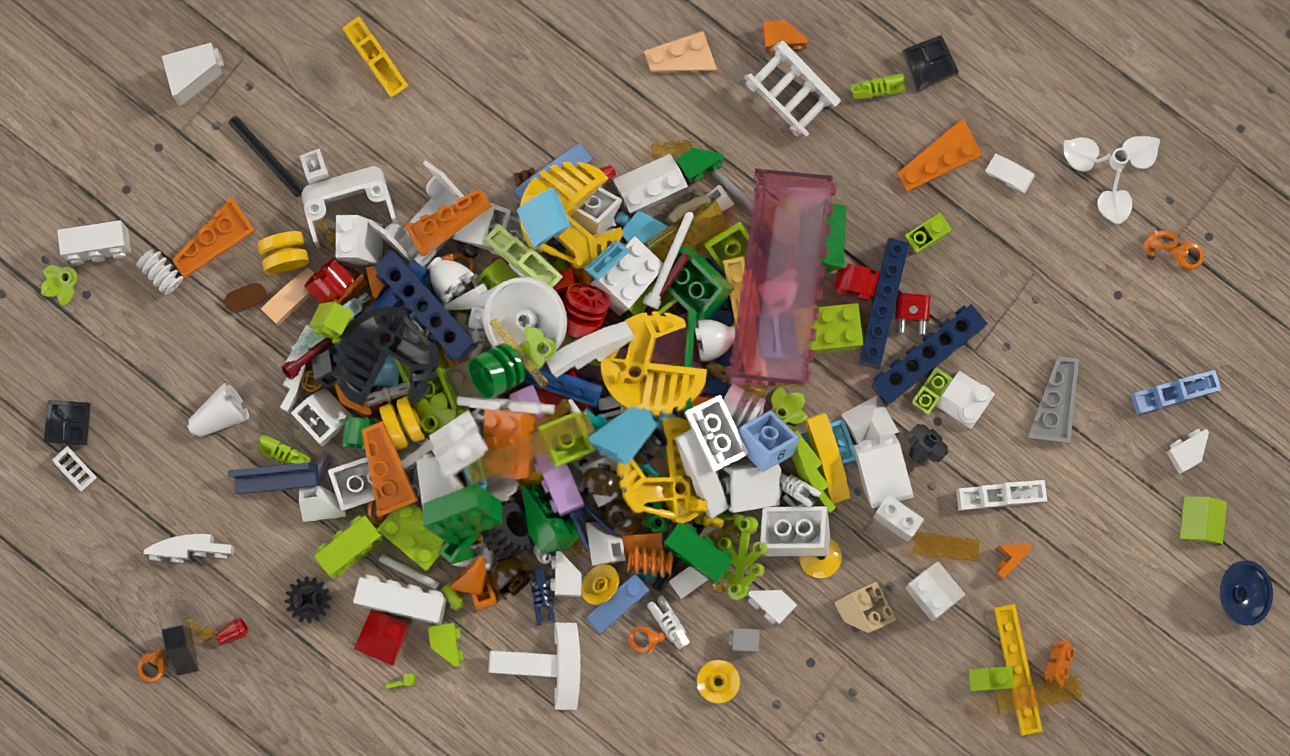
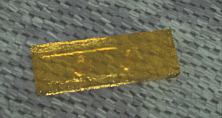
M915 532L913 554L977 562L980 539Z

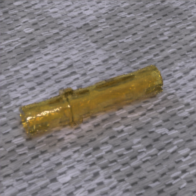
M710 361L706 368L708 374L722 379V382L726 384L735 383L762 398L768 391V385L734 371L733 367H725L715 363V361ZM723 371V372H725V373H727V374H730V375L734 376V378L729 377V376H727V375H725V374H722L721 372ZM741 380L752 384L753 387L741 382Z

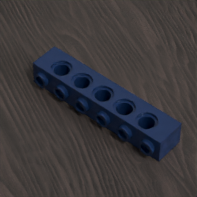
M889 238L887 241L858 365L879 369L881 366L909 242Z
M391 250L373 266L378 272L375 276L381 283H388L391 287L389 292L396 299L401 298L403 300V308L410 315L414 313L418 317L416 320L417 324L423 330L427 328L432 333L429 337L437 346L441 344L445 348L443 353L450 361L455 359L460 363L478 347L476 342L397 253ZM401 273V278L394 282L393 277L395 274ZM414 288V294L411 297H407V291ZM428 303V309L425 312H420V307ZM442 319L441 325L434 328L435 320ZM455 334V340L452 343H447L448 336Z
M972 304L968 307L963 305L955 312L957 315L951 321L947 318L938 326L940 330L935 334L932 331L922 339L923 343L919 347L916 345L912 346L905 352L907 356L904 359H896L889 365L891 369L884 374L882 371L873 378L874 383L871 387L887 406L987 326L988 323ZM958 322L964 323L966 331L959 332L955 324ZM947 336L950 339V344L942 345L939 342V337ZM930 349L933 351L934 357L925 358L922 351ZM914 362L917 365V370L914 372L907 370L906 364ZM897 375L901 379V383L893 385L889 380L890 376Z

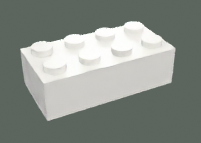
M366 575L365 578H359L353 603L359 607L441 625L447 600L438 591L429 590V593H424L417 586L408 585L407 588H403L399 582L387 580L386 583H382L378 577Z

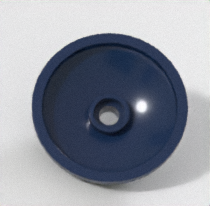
M1248 560L1238 561L1232 564L1222 577L1220 600L1225 613L1233 622L1243 626L1258 624L1267 616L1272 606L1273 587L1270 577L1265 569L1256 562Z

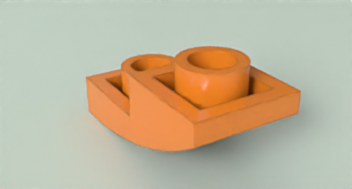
M663 532L618 535L623 541L625 557H629L630 550L633 551L635 546H638L639 553H641L644 547L647 548L648 554H650L652 549H655L656 555L661 550H664Z

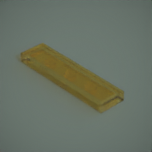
M1078 676L1065 679L1063 687H1060L1057 680H1054L1053 683L1043 682L994 692L998 714L1082 698Z

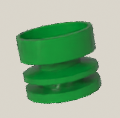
M500 343L494 348H490L487 352H482L472 357L468 362V372L472 384L487 399H493L503 394L506 390L522 384L525 378L524 366L520 357L506 343Z

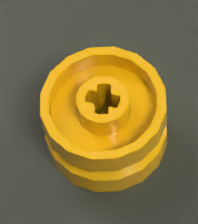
M283 232L266 237L257 243L260 256L266 257L262 261L265 274L293 271L310 262L307 251L300 249L305 244L302 232Z
M408 396L397 400L399 414L390 403L379 407L388 434L398 451L409 445L406 433L415 443L426 439L421 419Z

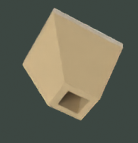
M877 582L854 591L834 602L845 623L867 633L896 621L893 611Z

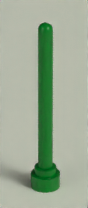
M694 308L688 310L683 367L692 368L696 310ZM690 398L686 401L685 408L680 411L686 412L693 408Z

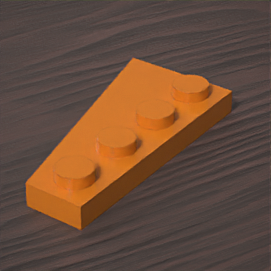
M964 118L897 173L906 193L982 157V153Z
M478 189L457 199L455 204L451 206L444 205L438 208V212L430 216L425 214L419 217V221L413 224L409 222L404 224L419 252L425 256L491 208L492 205L484 192Z
M381 421L364 428L362 435L366 457L369 462V473L373 484L377 517H380L417 501L418 498L384 422Z

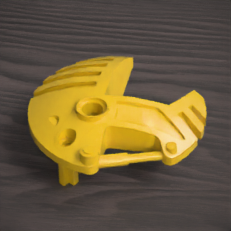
M562 162L560 164L563 167L552 165L548 167L550 171L543 170L539 173L540 178L534 177L523 193L520 207L539 194L555 188L571 227L554 238L574 255V258L546 244L533 248L519 217L520 227L526 242L533 250L540 249L552 256L555 255L572 263L576 269L584 268L615 240L620 242L623 232L622 228L619 227L591 235L570 217L608 180V177L600 169L586 163L575 162L578 166H574L570 162Z
M652 312V316H648L647 313H641L625 320L635 336L629 343L626 359H615L620 350L619 348L601 361L603 381L611 396L626 409L632 406L641 410L645 408L653 411V416H660V411L665 410V415L672 414L673 408L677 406L678 411L684 409L686 401L691 398L692 403L701 393L706 382L707 369L651 363L656 339L686 328L684 319L665 312V316H661L659 312ZM632 371H638L641 373L640 376L636 378L631 377L629 375Z
M677 417L661 419L662 432L668 441L664 449L667 478H646L633 458L627 466L620 462L617 463V476L623 473L619 480L620 489L626 488L622 495L635 513L644 511L671 519L672 522L679 524V522H688L702 511H706L708 509L706 507L708 501L702 500L701 497L696 495L692 479L686 475L675 439L692 429L689 421ZM719 469L715 470L717 477L719 475ZM676 484L679 485V492H678V493H676V491H675V485H676ZM666 501L669 511L646 507L644 504L647 502Z

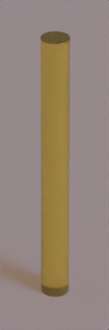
M497 318L493 319L490 325L503 341L517 352L522 364L542 388L548 384L546 378Z

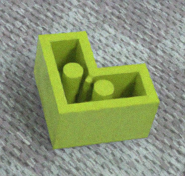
M336 302L319 304L309 327L314 329L316 335L323 338L327 336L336 345L337 342H341L342 339L339 336L342 335L345 327L354 319L351 317L353 312Z

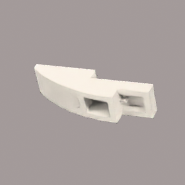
M189 534L172 537L144 549V555L149 556V560L153 561L171 558L170 562L183 563L184 560H190L191 552H193L194 556L206 557V553L215 554V558L227 559L228 555H234V546L213 543L214 536L211 534Z

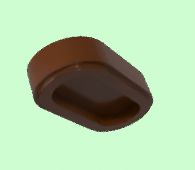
M259 283L246 285L229 292L224 300L225 306L230 312H242L263 303L266 299V290Z

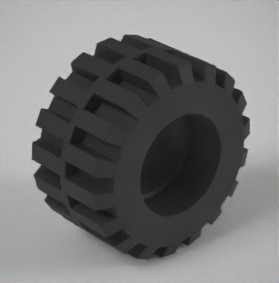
M502 501V524L480 533L483 537V543H486L488 546L487 549L493 551V555L496 557L500 556L501 559L516 557L535 544L529 536L525 506L521 505L518 501Z

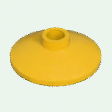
M831 538L829 556H825L823 560H819L817 556H799V562L804 572L811 577L819 579L832 576L839 569L842 561L841 549Z
M607 564L592 568L582 582L581 593L584 600L592 605H600L611 599L619 585L618 572Z
M723 660L708 662L700 669L697 676L698 691L703 698L712 703L721 704L730 701L737 694L740 687L738 671L732 664ZM716 678H720L722 680L721 686H716L714 684V680Z

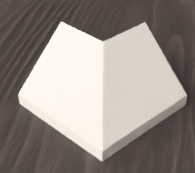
M879 395L841 414L856 444L864 440L880 439L883 435L899 433Z

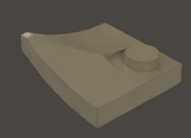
M692 190L663 221L668 226H671L673 223L678 225L684 218L685 213L697 206L710 202L711 199L700 191Z
M470 359L445 370L457 396L485 398L476 390L468 372V362Z

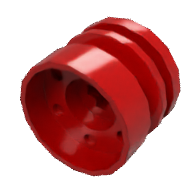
M575 283L570 285L563 301L567 316L566 333L582 338L601 330L603 318L606 316L611 302L609 296L601 289L589 284Z

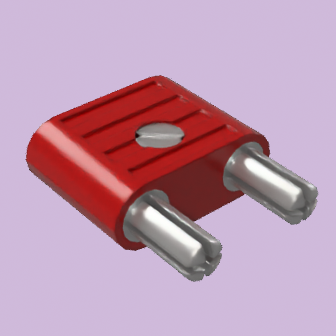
M897 294L895 319L898 320V334L900 332L901 334L905 333V321L919 322V335H922V323L923 336L926 335V325L930 320V295Z

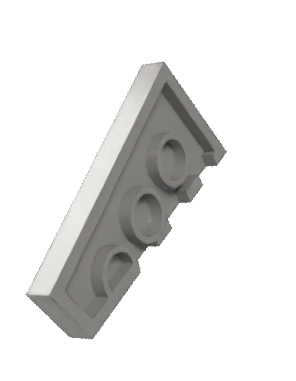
M1057 357L1027 439L1070 444L1079 359Z

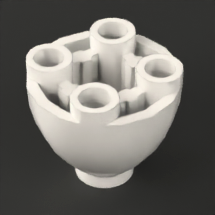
M440 257L434 259L427 267L430 271L433 290L443 304L450 302L454 296L460 297L466 291L464 286L475 277V274L466 266L455 261L442 260Z
M697 320L695 323V335L697 341H701L697 343L701 361H712L723 355L732 344L737 343L733 326L728 327L714 320Z

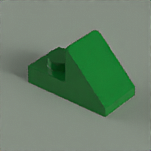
M481 532L476 533L474 536L460 539L455 543L448 544L446 542L439 554L452 564L478 556L470 549V546Z

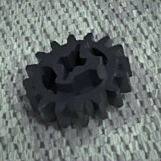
M305 576L304 582L298 578L296 586L290 584L292 591L285 592L290 597L284 600V603L290 604L286 610L294 612L291 616L295 619L300 616L299 622L303 623L304 619H307V622L311 624L312 618L319 622L320 614L323 616L327 615L324 610L325 608L331 609L327 601L332 600V597L326 595L330 592V589H323L325 585L323 581L317 584L316 577L311 582L309 577ZM305 586H314L313 588L307 591H303L301 589ZM320 593L322 594L321 606L318 604V596L320 595ZM295 595L298 596L299 602L296 607L294 604ZM312 595V604L306 603L304 605V603L306 602L304 597H310ZM313 609L315 611V613L312 614H302L306 610Z

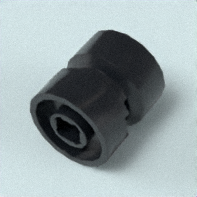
M656 427L634 455L633 460L639 465H648L667 446L668 441L665 434Z

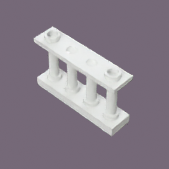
M782 40L773 47L776 51L774 53L775 56L755 77L750 73L743 78L747 81L745 83L747 87L753 92L757 91L791 126L789 129L795 136L807 137L810 133L805 127L824 107H836L841 100ZM781 61H785L790 66V71L769 92L761 82ZM800 76L805 81V86L783 107L775 98L795 77ZM815 91L819 96V101L798 122L790 112L810 92Z

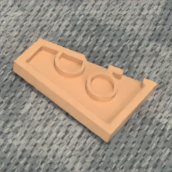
M704 31L644 51L650 72H717Z

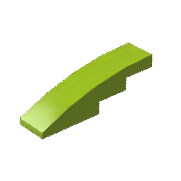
M792 430L800 438L792 456L799 477L802 481L821 492L819 497L811 493L810 496L816 501L817 507H827V511L830 513L836 507L824 493L829 484L817 470L822 462L797 430Z

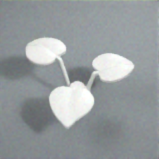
M1150 136L1132 137L1124 142L1122 148H1117L1112 155L1107 154L1105 157L1096 159L1099 155L1098 145L1093 140L1083 137L1065 140L1063 142V152L1067 162L1074 169L1082 172L1090 171L1093 168L1094 162L1100 163L1109 160L1110 166L1117 170L1113 192H1103L1098 198L1097 206L1105 218L1115 224H1121L1128 218L1132 210L1130 194L1124 190L1117 191L1121 171L1129 160L1131 165L1138 169L1151 167L1157 158L1160 139Z

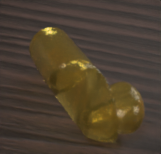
M727 525L712 531L715 541L722 537H728L733 540L734 544H740L741 531L736 527Z

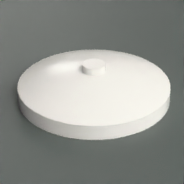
M517 277L505 281L495 288L485 305L483 316L484 329L493 348L500 343H506L515 350L521 343L527 341L524 329L527 327L542 330L545 338L551 339L555 343L556 350L565 337L567 316L563 302L552 287L539 279ZM547 345L544 347L545 353H547L549 350V347Z

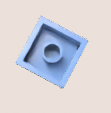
M771 410L741 426L738 431L749 453L746 456L762 472L793 456L800 439Z

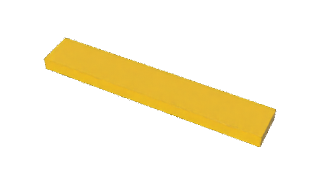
M1012 604L993 608L1005 666H1012L1014 688H1011V694L1020 735L1025 736L1043 732L1016 606Z

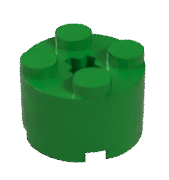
M346 416L342 446L365 450L362 430L381 421Z

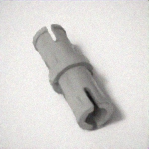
M406 381L392 387L385 386L382 390L370 393L367 397L370 401H367V404L370 408L386 401L390 403L393 402V399L410 395L409 386Z

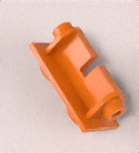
M1065 638V642L1057 641L1053 645L1050 660L1056 661V663L1048 662L1044 674L1047 682L1053 683L1054 680H1057L1060 687H1063L1065 679L1068 678L1069 665L1075 655V650L1067 638Z

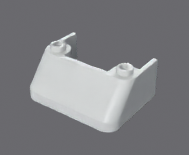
M426 160L423 164L433 174V177L426 186V192L431 199L410 221L412 224L419 221V217L425 214L430 216L438 212V208L444 205L451 206L455 204L457 199L464 196L442 171ZM372 220L368 222L409 263L414 259L422 267L450 239L448 238L427 255L423 256L405 227L402 228L400 225L392 223L383 229Z
M375 166L307 185L303 189L302 200L312 239L317 249L321 248L314 221L320 220L326 214L325 203L366 192L368 198L373 202L386 200L393 223L398 224L386 180L380 168Z

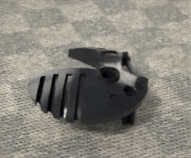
M377 307L368 310L354 318L345 327L342 335L339 336L342 340L340 343H336L335 349L338 352L337 355L334 354L333 361L337 363V368L333 367L334 374L339 377L341 382H337L339 388L351 402L364 407L365 401L388 355L409 367L410 401L419 402L431 389L432 385H427V383L435 380L437 373H432V371L439 367L438 346L435 343H431L424 336L404 309ZM406 326L425 343L426 347H421L403 337ZM390 335V343L388 345H384V338Z

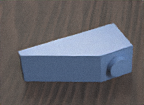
M635 574L616 590L611 599L598 606L586 618L601 634L649 593V589Z

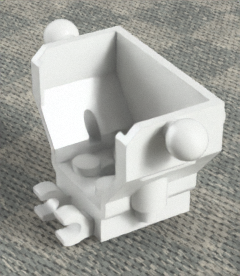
M477 408L472 413L468 410L429 436L434 446L432 451L442 468L439 471L443 478L449 481L455 491L468 487V483L462 479L461 469L483 456L485 450H488L482 439L485 409ZM489 475L486 478L487 487L485 490L500 501H514L512 494L517 491L519 485L516 479Z

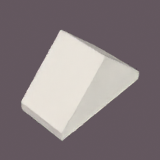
M320 149L300 155L309 184L330 179Z

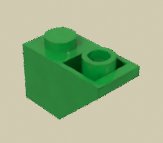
M691 148L675 158V162L688 184L693 181L698 183L704 179V174L710 170L714 172L723 166L722 163L725 157L722 153Z

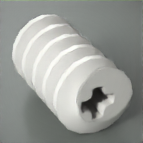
M151 249L138 260L136 265L138 268H143L142 272L143 274H148L149 280H154V286H160L159 291L168 295L180 285L184 277L175 278L178 271L170 272L172 264L165 266L166 257L159 260L161 252L153 253V249Z

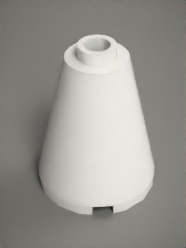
M226 383L222 384L189 418V425L187 427L193 436L202 437L249 419L247 408L243 409L241 406L242 398L231 385L226 386Z

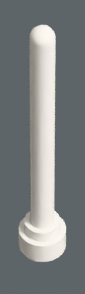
M692 212L685 214L653 290L648 293V296L645 295L642 303L658 310L661 301L659 300L661 297L659 295L694 217Z

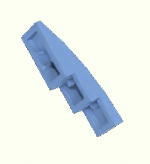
M579 143L542 168L513 192L521 201L526 187L534 177L537 179L541 177L539 175L541 171H550L548 167L552 165L563 167L560 164L562 162H570L574 166H578L575 162L589 164L593 158Z
M1212 370L1158 385L1151 389L1131 394L1136 414L1139 415L1212 394L1222 389L1216 371Z

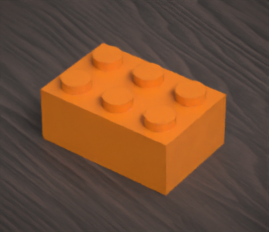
M485 409L483 437L488 450H485L482 456L484 474L512 479L532 477L535 413L509 411V409Z

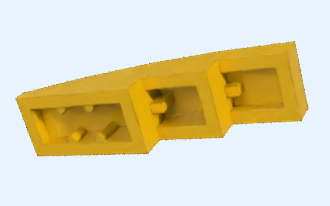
M360 16L342 27L346 36L390 97H393L408 86Z
M821 413L806 418L810 447L822 462L818 467V471L829 484L825 489L827 497L833 504L849 499L850 493L846 474L827 414Z

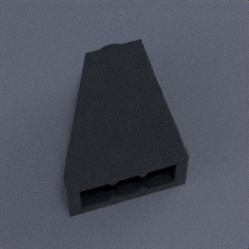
M180 625L161 629L165 651L176 674L183 675L199 671L191 628Z

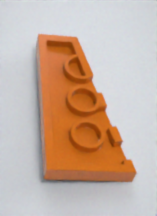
M232 196L213 215L214 217L199 230V233L173 258L172 261L184 278H187L256 232Z

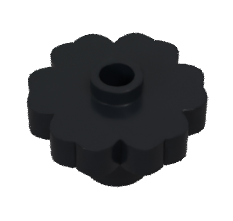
M917 424L908 433L909 441L913 444L910 447L909 456L916 463L921 464L928 459L932 462H940L948 454V446L934 429L929 430L926 425Z

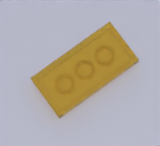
M713 197L710 202L702 204L691 211L694 217L681 246H692L699 253L706 248L704 245L706 242L730 228L722 210ZM683 218L644 243L663 263L666 260Z

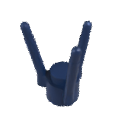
M589 504L569 513L586 552L589 551V541L582 523L589 518L588 513L609 533L613 534L614 532L592 510Z

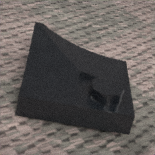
M942 35L903 49V55L911 71L917 92H921L938 82L955 76L959 72Z
M49 400L44 442L88 446L91 403Z

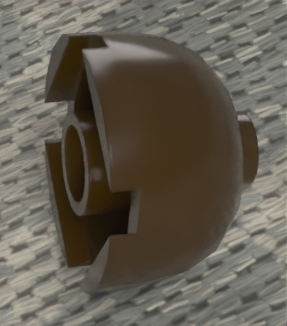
M598 463V467L589 468L582 475L579 492H583L585 488L588 489V494L612 497L613 493H617V498H622L623 488L620 489L619 486L621 476H617V472L611 470V465Z
M622 495V498L615 497L605 504L602 516L603 520L614 531L613 533L625 536L634 534L643 527L647 512L635 513Z
M519 558L499 559L494 563L490 573V586L500 599L506 600L508 599L506 595L512 594L515 596L531 581L529 575H533V571Z

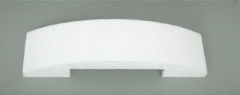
M555 623V645H557L555 710H577L580 688V645L577 623Z

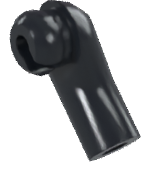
M457 240V249L465 257L475 258L478 255V248L476 246Z

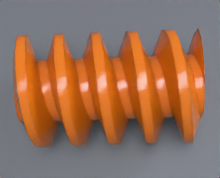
M635 546L633 551L630 550L627 572H630L632 567H634L635 573L638 574L640 569L643 568L644 575H647L649 570H651L652 576H656L657 572L660 571L661 578H664L667 572L670 578L673 553L669 551L667 557H665L664 550H661L656 555L655 549H652L650 554H648L646 547L639 553L638 546Z

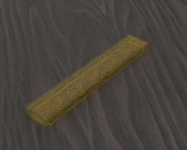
M584 410L486 454L467 465L466 468L473 483L476 484L585 435L594 429Z

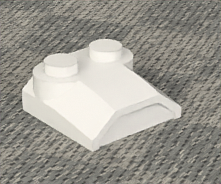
M959 371L935 406L971 430L995 393L989 387L981 385Z

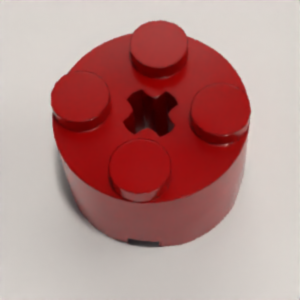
M331 258L320 267V271L315 272L307 280L304 287L320 304L333 302L334 298L336 300L342 298L346 293L345 287H349L356 279L339 261Z
M847 264V268L844 267L837 270L833 288L836 289V294L849 296V293L857 294V299L869 301L870 297H875L880 272L876 271L875 274H872L870 268Z

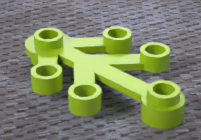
M745 516L738 523L741 531L738 554L730 538L722 537L718 541V547L720 549L723 548L732 555L733 565L736 568L735 575L730 570L725 577L729 583L728 594L733 600L745 598L749 592L748 586L757 577H761L764 574L763 565L752 563L760 556L766 554L767 545L763 542H756L753 545V551L747 555L750 534L755 533L758 529V522L753 517ZM750 566V573L744 577L745 570Z

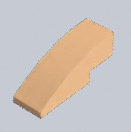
M309 267L305 269L261 308L277 326L311 296L304 285L314 272Z

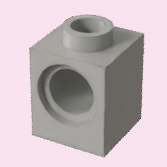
M734 628L733 633H729L728 646H732V652L758 653L760 630Z

